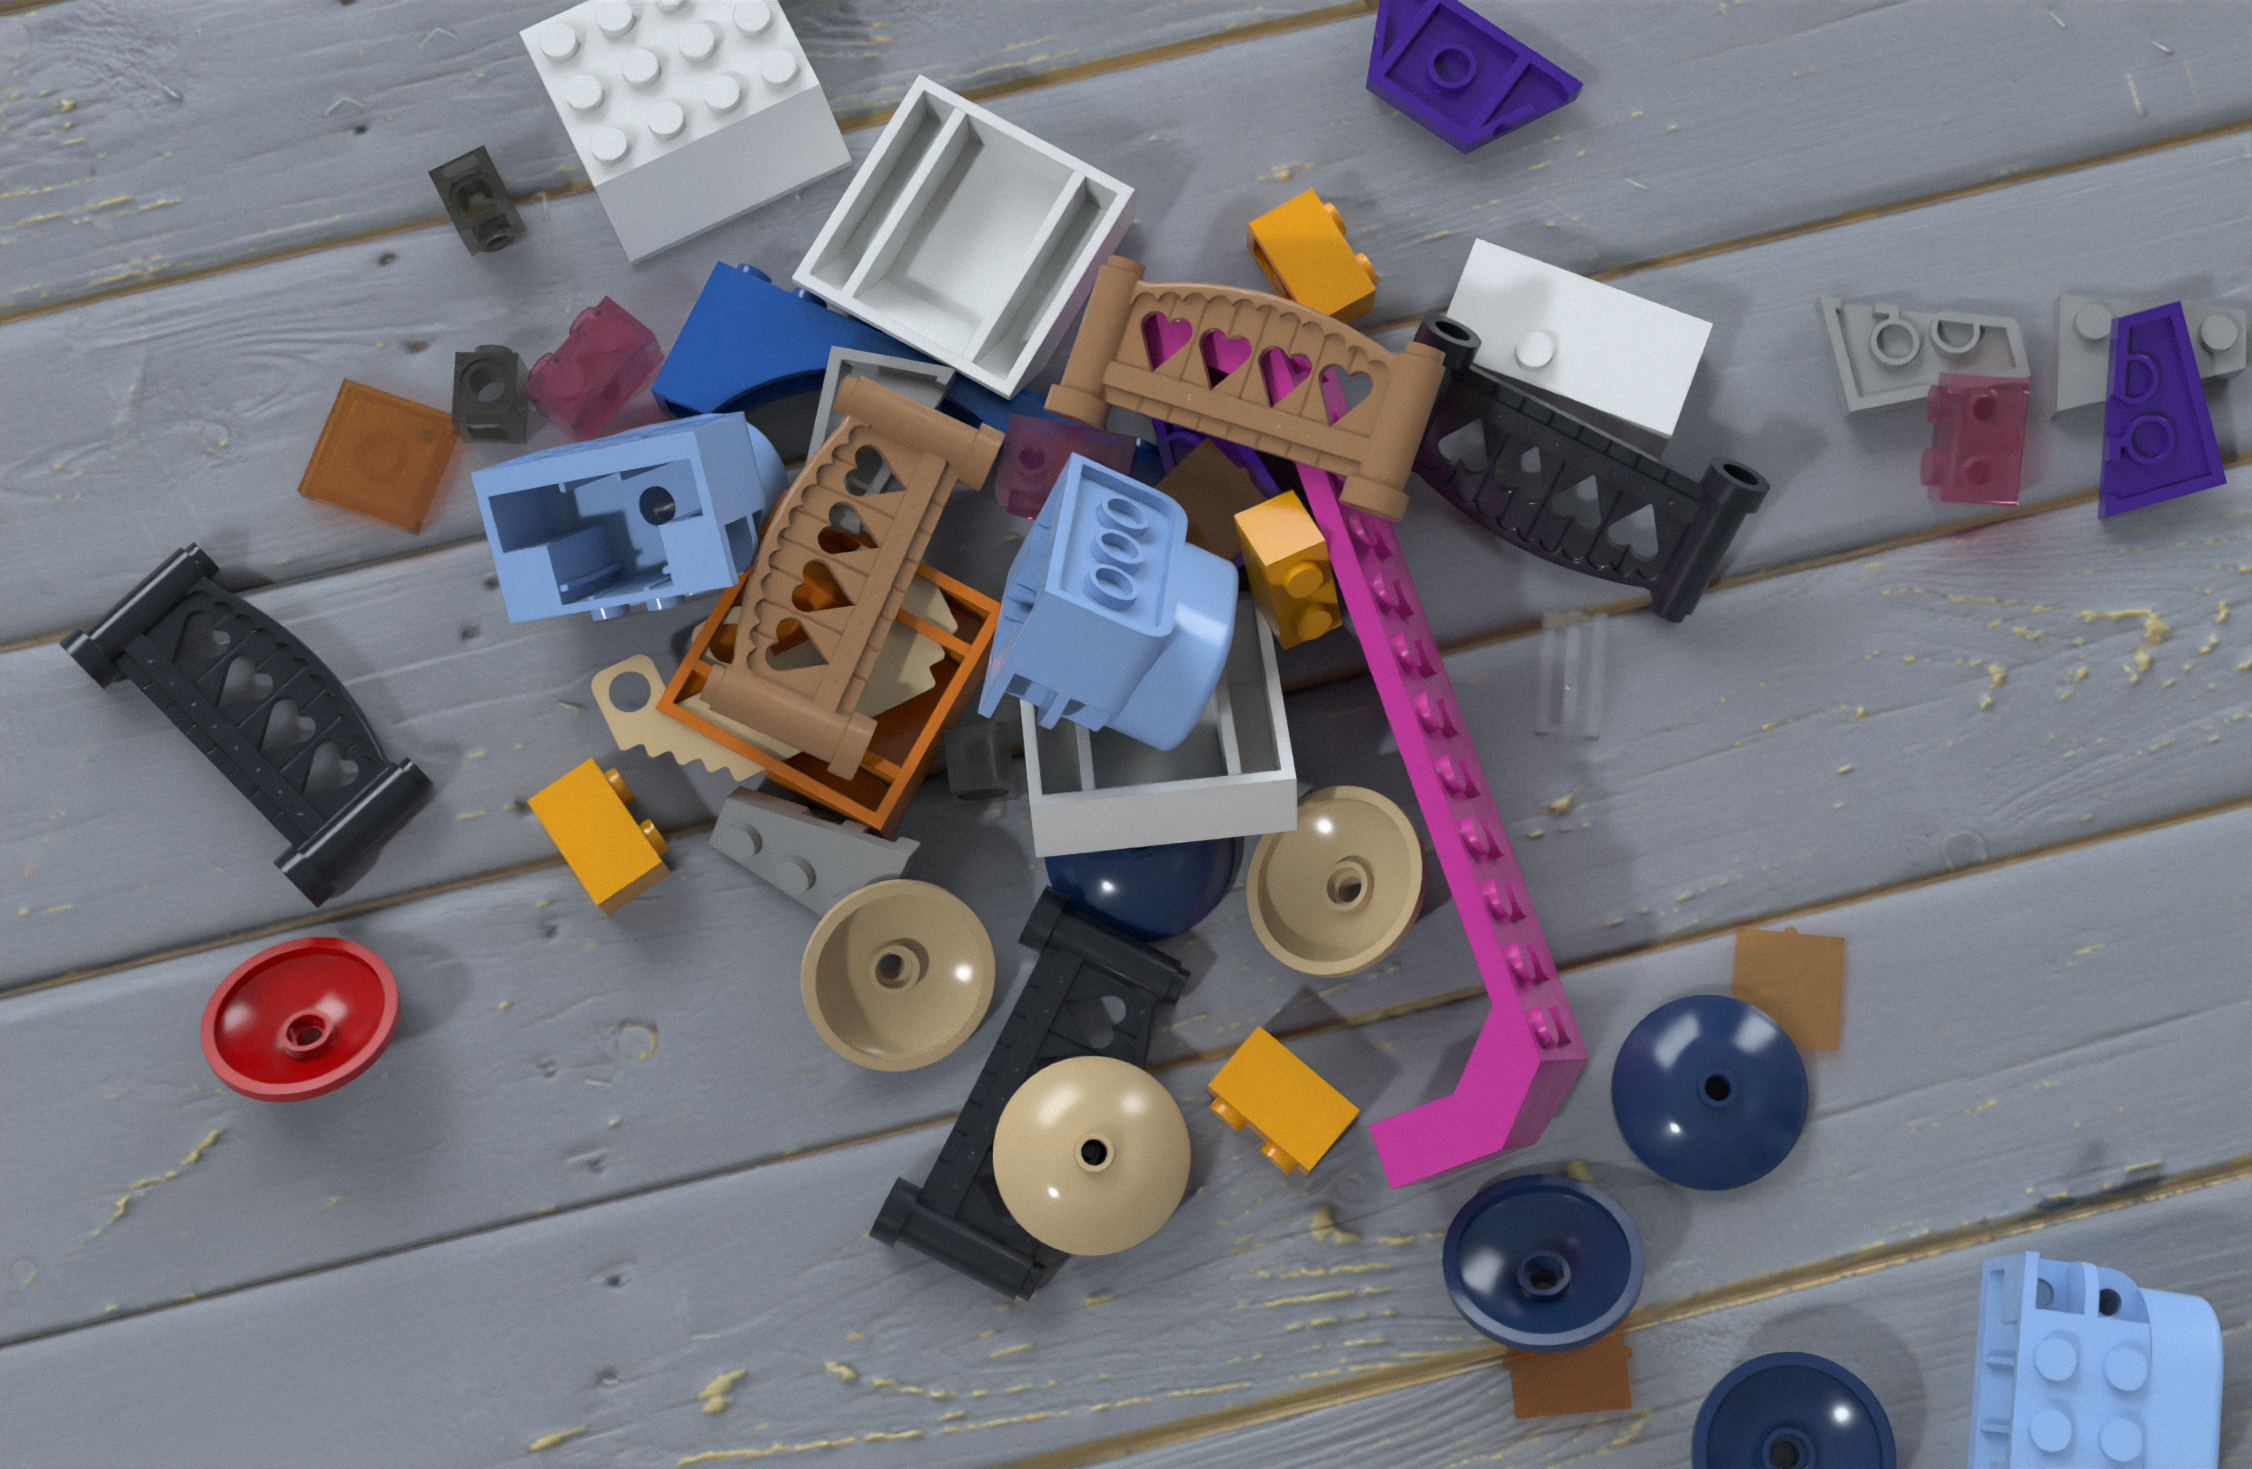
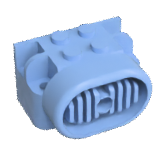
M743 411L727 414H702L636 427L609 437L533 452L471 473L510 624L590 611L594 621L626 614L630 612L629 606L646 603L648 611L662 610L685 603V596L739 584L737 576L749 571L754 564L759 550L757 535L784 490L789 491L785 468L776 449L758 429L746 422Z
M1072 452L1009 568L978 714L991 718L1004 692L1038 706L1037 724L1050 730L1056 725L1060 717H1064L1096 732L1103 726H1107L1159 750L1169 751L1175 749L1188 737L1202 716L1226 663L1234 634L1239 588V573L1236 566L1224 558L1185 541L1188 524L1187 514L1173 498Z
M2023 1251L1983 1260L1967 1469H2218L2224 1351L2218 1318L2211 1305L2205 1299L2197 1295L2139 1288L2123 1272L2111 1268L2098 1267L2087 1262L2077 1261L2068 1263L2039 1259L2040 1253Z

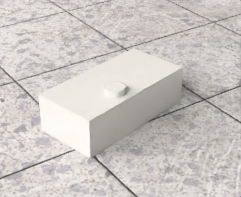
M1478 238L1474 242L1446 317L1467 326L1480 337L1482 344L1472 363L1473 366L1659 459L1673 434L1713 323Z

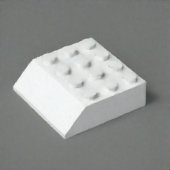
M588 0L519 32L534 67L632 266L853 165L822 87L778 0Z
M919 74L794 273L792 281L943 365L956 368V372L1011 400L1044 369L1092 290L1101 265H1107L1109 256L1115 252L1135 219V189Z
M1251 591L1238 592L1233 639L1216 688L1194 729L1183 743L1173 750H1159L1107 726H1103L1096 732L1064 717H1060L1056 725L1050 730L1037 724L1039 707L1020 699L1036 858L1298 830L1297 778L1272 631L1254 603Z

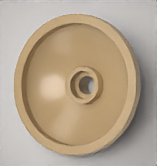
M1327 787L1309 793L1297 800L1298 830L1262 835L1249 866L1246 899L1254 931L1264 947L1276 959L1307 975L1334 978L1356 974L1372 967L1387 957L1405 939L1423 905L1428 880V864L1424 843L1418 829L1407 813L1385 796L1363 787ZM1361 883L1362 888L1358 897L1354 901H1350L1352 888Z
M896 879L882 881L863 887L846 896L829 910L819 922L808 941L802 960L800 976L801 995L807 1015L816 1032L841 1057L856 1065L877 1071L897 1072L914 1070L948 1056L959 1048L977 1029L993 995L996 974L995 957L990 938L983 924L965 902L956 895L937 885L918 880ZM890 954L899 956V963L895 969L888 972L879 970L880 962L885 956Z
M1083 1056L1066 1059L1054 1063L1030 1077L1014 1093L1000 1117L993 1144V1169L996 1184L1011 1215L1022 1228L1040 1242L1054 1249L1075 1255L1098 1256L1117 1253L1149 1238L1165 1224L1177 1208L1184 1194L1190 1172L1191 1149L1188 1130L1184 1118L1171 1095L1157 1080L1142 1069L1118 1059L1101 1056ZM1096 1140L1104 1145L1107 1154L1102 1164L1093 1166L1083 1160L1081 1148L1086 1142Z

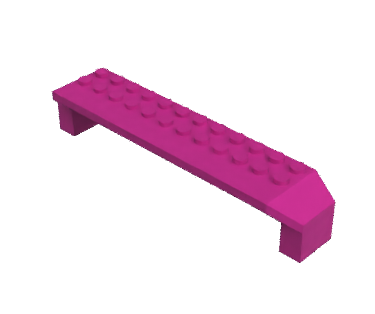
M1155 314L1148 318L1144 326V332L1153 371L1189 342L1193 333L1190 322L1179 321L1175 324H1170L1164 314ZM1221 331L1211 332L1205 337L1203 352L1213 388L1248 360L1252 352V346L1248 339L1240 338L1230 342L1225 333ZM1272 349L1264 355L1262 369L1268 394L1272 398L1274 405L1310 375L1312 364L1308 357L1298 356L1290 360L1282 349ZM1331 367L1322 377V387L1331 424L1333 425L1347 414L1350 409L1335 368ZM1295 462L1318 528L1326 540L1330 561L1492 1003V1008L1454 1094L1368 1125L1390 1189L1392 1190L1430 1183L1537 1144L1587 1063L1589 1056L1391 521L1362 513L1339 502L1346 477Z

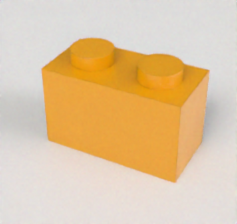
M1313 188L1248 223L1246 246L1277 296L1313 308L1346 325L1372 311L1376 294L1375 287L1379 284L1376 272L1363 253L1357 255L1353 253L1343 237L1347 234L1339 212L1330 202L1323 205Z
M1290 490L1233 515L1253 601L1283 650H1287L1307 640L1316 639L1325 632L1341 626L1342 621L1326 540L1295 492Z
M591 757L527 800V802L595 904L609 916L672 873L661 858L671 849L650 818L639 825L626 805L636 799V797L617 769L613 767L604 773Z
M1258 1026L1207 1087V1093L1215 1099L1209 1106V1109L1237 1133L1245 1125L1265 1142L1259 1149L1262 1155L1288 1176L1296 1168L1307 1177L1360 1112L1357 1107L1261 1026Z

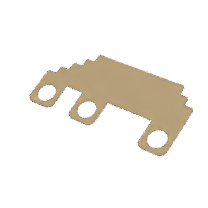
M861 546L856 551L867 550V548ZM922 556L921 562H923V563L926 564V562H925V560H924V558H923V556ZM914 574L900 608L949 634L955 633L958 625L938 586ZM742 606L731 608L720 626L729 623L738 624ZM894 620L854 711L872 718L934 688L935 680L929 669L931 665L944 659L945 652L942 646ZM706 621L697 625L693 630V643ZM811 640L775 657L770 647L765 652V660L768 666L777 671L826 665V662ZM710 644L701 657V660L712 666L718 664L727 668L729 665L720 662L713 656ZM641 654L631 656L600 671L594 676L591 683L592 692L620 750L626 751L641 744L645 746L648 755L652 758L669 751L673 753L677 763L685 765L695 759H701L706 770L710 773L723 767H728L734 780L738 782L765 770L762 766L658 711L655 707L666 687L653 661L649 657ZM624 672L642 674L648 680L651 687L649 701L643 708L635 712H624L617 709L609 697V688L612 681ZM701 692L676 704L781 762L802 752L797 748L709 710L710 704L699 700Z

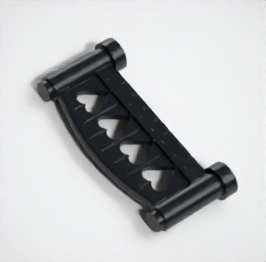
M1436 314L1425 315L1413 342L1425 344L1444 352L1446 355L1442 365L1446 370L1411 471L1420 475L1428 485L1466 516L1512 545L1569 570L1619 584L1643 587L1650 591L1652 599L1649 607L1656 615L1670 622H1683L1686 615H1691L1694 612L1746 515L1756 513L1770 490L1767 480L1747 465L1725 457L1713 458L1702 479L1672 466L1473 366L1472 363L1482 344L1480 337L1467 326L1451 318ZM1479 418L1482 420L1488 464L1484 470L1475 472L1469 470L1464 465L1462 459L1450 460L1444 457L1439 450V442L1442 438ZM1537 447L1539 449L1544 495L1539 499L1530 500L1520 493L1518 487L1505 488L1501 486L1495 478V470L1521 454ZM1593 475L1596 477L1601 523L1594 528H1585L1576 521L1574 515L1561 516L1557 514L1552 508L1551 500L1555 495ZM1651 504L1653 505L1658 551L1654 555L1649 557L1640 556L1633 550L1631 544L1619 545L1610 539L1608 535V527Z
M193 542L185 550L182 547L178 548L88 629L83 631L77 626L59 644L103 689H106L124 673L291 843L273 863L319 908L337 891L332 884L427 797L425 792L433 783L408 757L403 759L398 765L395 762L392 763L387 758L385 750L366 716L330 668L307 645L276 620L233 593L216 586L211 577L220 570L219 567ZM207 614L212 618V628L214 631H222L229 634L230 644L225 652L176 663L187 624L193 616ZM242 656L252 658L255 662V672L272 678L273 686L266 696L219 706L230 665L235 659ZM285 699L293 700L297 703L299 717H307L314 720L316 729L313 736L308 740L261 750L272 709L277 702ZM322 744H337L341 750V759L353 761L358 765L359 773L352 783L304 793L315 752Z
M1046 885L1018 941L1019 944L1041 955L923 1188L901 1177L897 1178L869 1234L870 1237L892 1248L896 1241L1013 1300L1018 1296L1026 1301L1030 1300L1046 1265L1035 1260L1037 1256L1035 1254L1043 1243L1031 1236L1020 1224L1014 1226L1003 1224L998 1219L975 1177L995 1175L993 1169V1144L996 1129L1006 1105L1022 1084L1040 1071L1035 1062L1038 1059L1074 1055L1101 1056L1130 1063L1144 1071L1153 1035L1155 1012L1163 1001L1175 1007L1191 975V971L1181 967L1182 961L1068 905L1070 896ZM1104 997H1115L1121 1000L1125 1006V1016L1119 1023L1111 1025L1113 1030V1041L1111 1044L1102 1049L1090 1046L1064 1002ZM1088 1141L1081 1148V1156L1089 1165H1100L1106 1159V1148L1099 1141Z

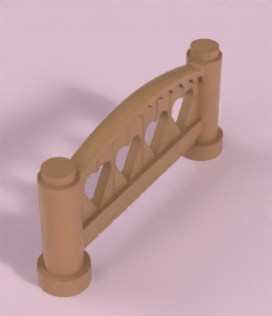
M1113 254L1109 256L1107 265H1101L1060 385H1051L1043 408L1044 411L1072 423L1104 431L1111 408L1115 406L1346 477L1339 498L1341 504L1380 519L1402 523L1410 500V496L1403 492L1446 370L1442 365L1446 355L1444 352L1425 344L1408 341L1404 352H1399L1398 355L1393 354L1350 326L1313 308L1276 295L1247 288L1212 283H1150L1143 279L1146 270L1144 265ZM1155 314H1164L1170 324H1175L1179 321L1190 322L1193 333L1189 342L1153 371L1144 332V326L1148 318ZM1221 331L1225 333L1230 342L1240 338L1248 339L1252 346V352L1248 360L1212 389L1203 352L1205 337L1211 332ZM1272 349H1282L1290 360L1298 356L1308 357L1312 364L1310 375L1271 407L1262 369L1264 355ZM1339 366L1346 370L1350 378L1357 374L1369 375L1373 382L1371 393L1332 425L1322 387L1324 373L1331 367Z
M847 375L831 409L843 415L841 418L842 422L839 428L831 434L810 459L778 507L762 540L748 579L738 621L734 659L727 668L714 664L699 700L710 704L709 710L830 763L827 769L828 772L851 782L878 723L869 717L855 712L854 709L955 482L957 481L979 492L1006 433L983 422L978 430L863 376H860L858 380ZM863 448H873L878 451L904 491L867 496H854L850 494L845 488L844 479L849 473L857 470L855 454ZM837 505L851 507L878 548L838 554H829L823 551L819 546L818 536L823 530L832 526L829 520L830 510ZM812 562H819L827 566L853 606L812 612L798 610L793 605L792 593L797 588L805 585L803 578L805 566ZM786 620L798 622L826 662V665L777 671L769 667L765 660V652L769 647L779 643L776 635L777 626Z

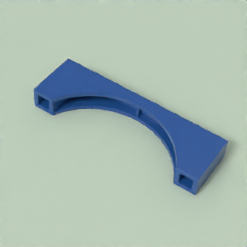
M717 261L651 391L660 410L680 419L710 413L727 414L743 411L744 414H747L760 406L784 397L822 390L831 346L935 365H945L909 345L883 334V331L852 314H849L847 318L827 309V304L823 299L805 289L794 288L791 293L771 284L772 280L768 275L751 265L740 263L737 268H734L721 261ZM956 372L955 382L938 408L940 411L978 430L983 422L1006 433L998 453L1010 465L1026 488L1038 515L1072 452L1158 491H1161L1163 481L1167 479L1159 448L1156 445L1136 437L1130 438L1129 442L1107 433L1108 429L1106 426L1104 431H1100L1054 416L1043 410L1047 398L1028 388H1023L1011 400H1008Z

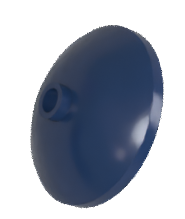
M1235 837L1153 845L1144 850L1124 848L1045 857V865L1052 888L1070 896L1068 905L1147 944L1177 937L1198 925L1213 911L1223 897L1230 882L1235 861L1236 844Z
M1720 995L1683 997L1660 1006L1642 1019L1629 1033L1617 1054L1610 1088L1612 1110L1617 1127L1623 1140L1637 1159L1659 1177L1681 1187L1701 1191H1723L1738 1188L1770 1173L1788 1156L1802 1132L1808 1110L1809 1094L1805 1068L1794 1043L1787 1033L1760 1009L1738 999ZM1709 1077H1718L1725 1082L1727 1095L1722 1101H1715L1707 1096L1705 1083Z
M1522 1175L1487 1187L1470 1199L1457 1213L1447 1231L1443 1246L1442 1264L1447 1292L1458 1312L1472 1327L1484 1336L1502 1345L1522 1351L1536 1353L1564 1352L1589 1345L1603 1338L1618 1327L1630 1314L1640 1296L1644 1281L1645 1255L1639 1231L1628 1213L1617 1201L1599 1188L1578 1179L1561 1175ZM1543 1282L1554 1286L1546 1290L1534 1288L1536 1284Z
M1804 1352L1765 1354L1749 1359L1730 1370L1713 1386L1702 1402L1692 1431L1690 1452L1692 1469H1896V1447L1892 1428L1884 1409L1873 1392L1862 1380L1845 1367L1824 1357ZM1780 1442L1788 1443L1794 1450V1461L1787 1468L1778 1466L1773 1458L1774 1448Z

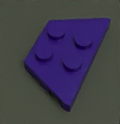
M1458 0L1379 1L1366 89L1465 155L1575 101L1581 93L1584 83Z

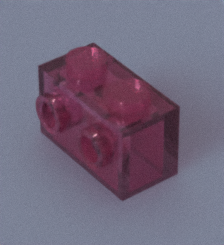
M607 295L595 308L590 306L576 317L569 330L570 336L554 354L548 352L538 359L528 374V383L523 387L537 412L575 443L592 440L665 358L654 332Z
M1939 372L1938 385H1931L1926 403L1928 423H1934L1932 448L1924 449L1920 464V481L1922 486H1928L1927 497L1940 502L2002 506L2018 505L2031 379L2004 375Z
M1010 413L995 483L997 504L1007 506L1006 511L1014 516L1036 520L1072 452L1132 478L1137 457V437Z

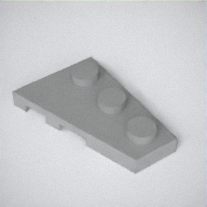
M2060 294L2054 302L2050 419L2070 415L2075 410L2103 404L2105 407L2111 319L2167 303ZM2181 304L2201 383L2207 384L2239 376L2246 369L2247 310Z
M1819 296L1814 304L1844 419L2025 385L2032 377L2016 318L1940 310L1938 314L1899 310V305L1878 302L1874 306L1842 303V298Z
M831 346L806 465L831 434L839 428L842 422L841 418L843 415L831 409L847 375L858 380L860 376H863L937 410L955 382L956 368ZM873 448L860 449L855 454L857 470L849 473L844 479L846 490L854 496L886 493L895 478L894 474L878 451ZM837 505L829 512V520L832 526L826 530L860 535L864 525L851 507Z
M739 786L726 798L708 844L824 917L838 902L863 887L882 881L905 879L921 842L902 836L896 842L870 835L869 826L851 820H846L842 825L831 823L814 817L806 806Z

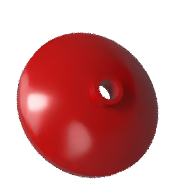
M308 937L284 942L247 959L220 983L212 994L203 1014L201 1023L202 1048L212 1071L218 1079L227 1087L245 1097L280 1103L319 1097L333 1092L358 1078L384 1053L399 1023L401 1012L399 990L387 964L377 954L363 945L333 937Z

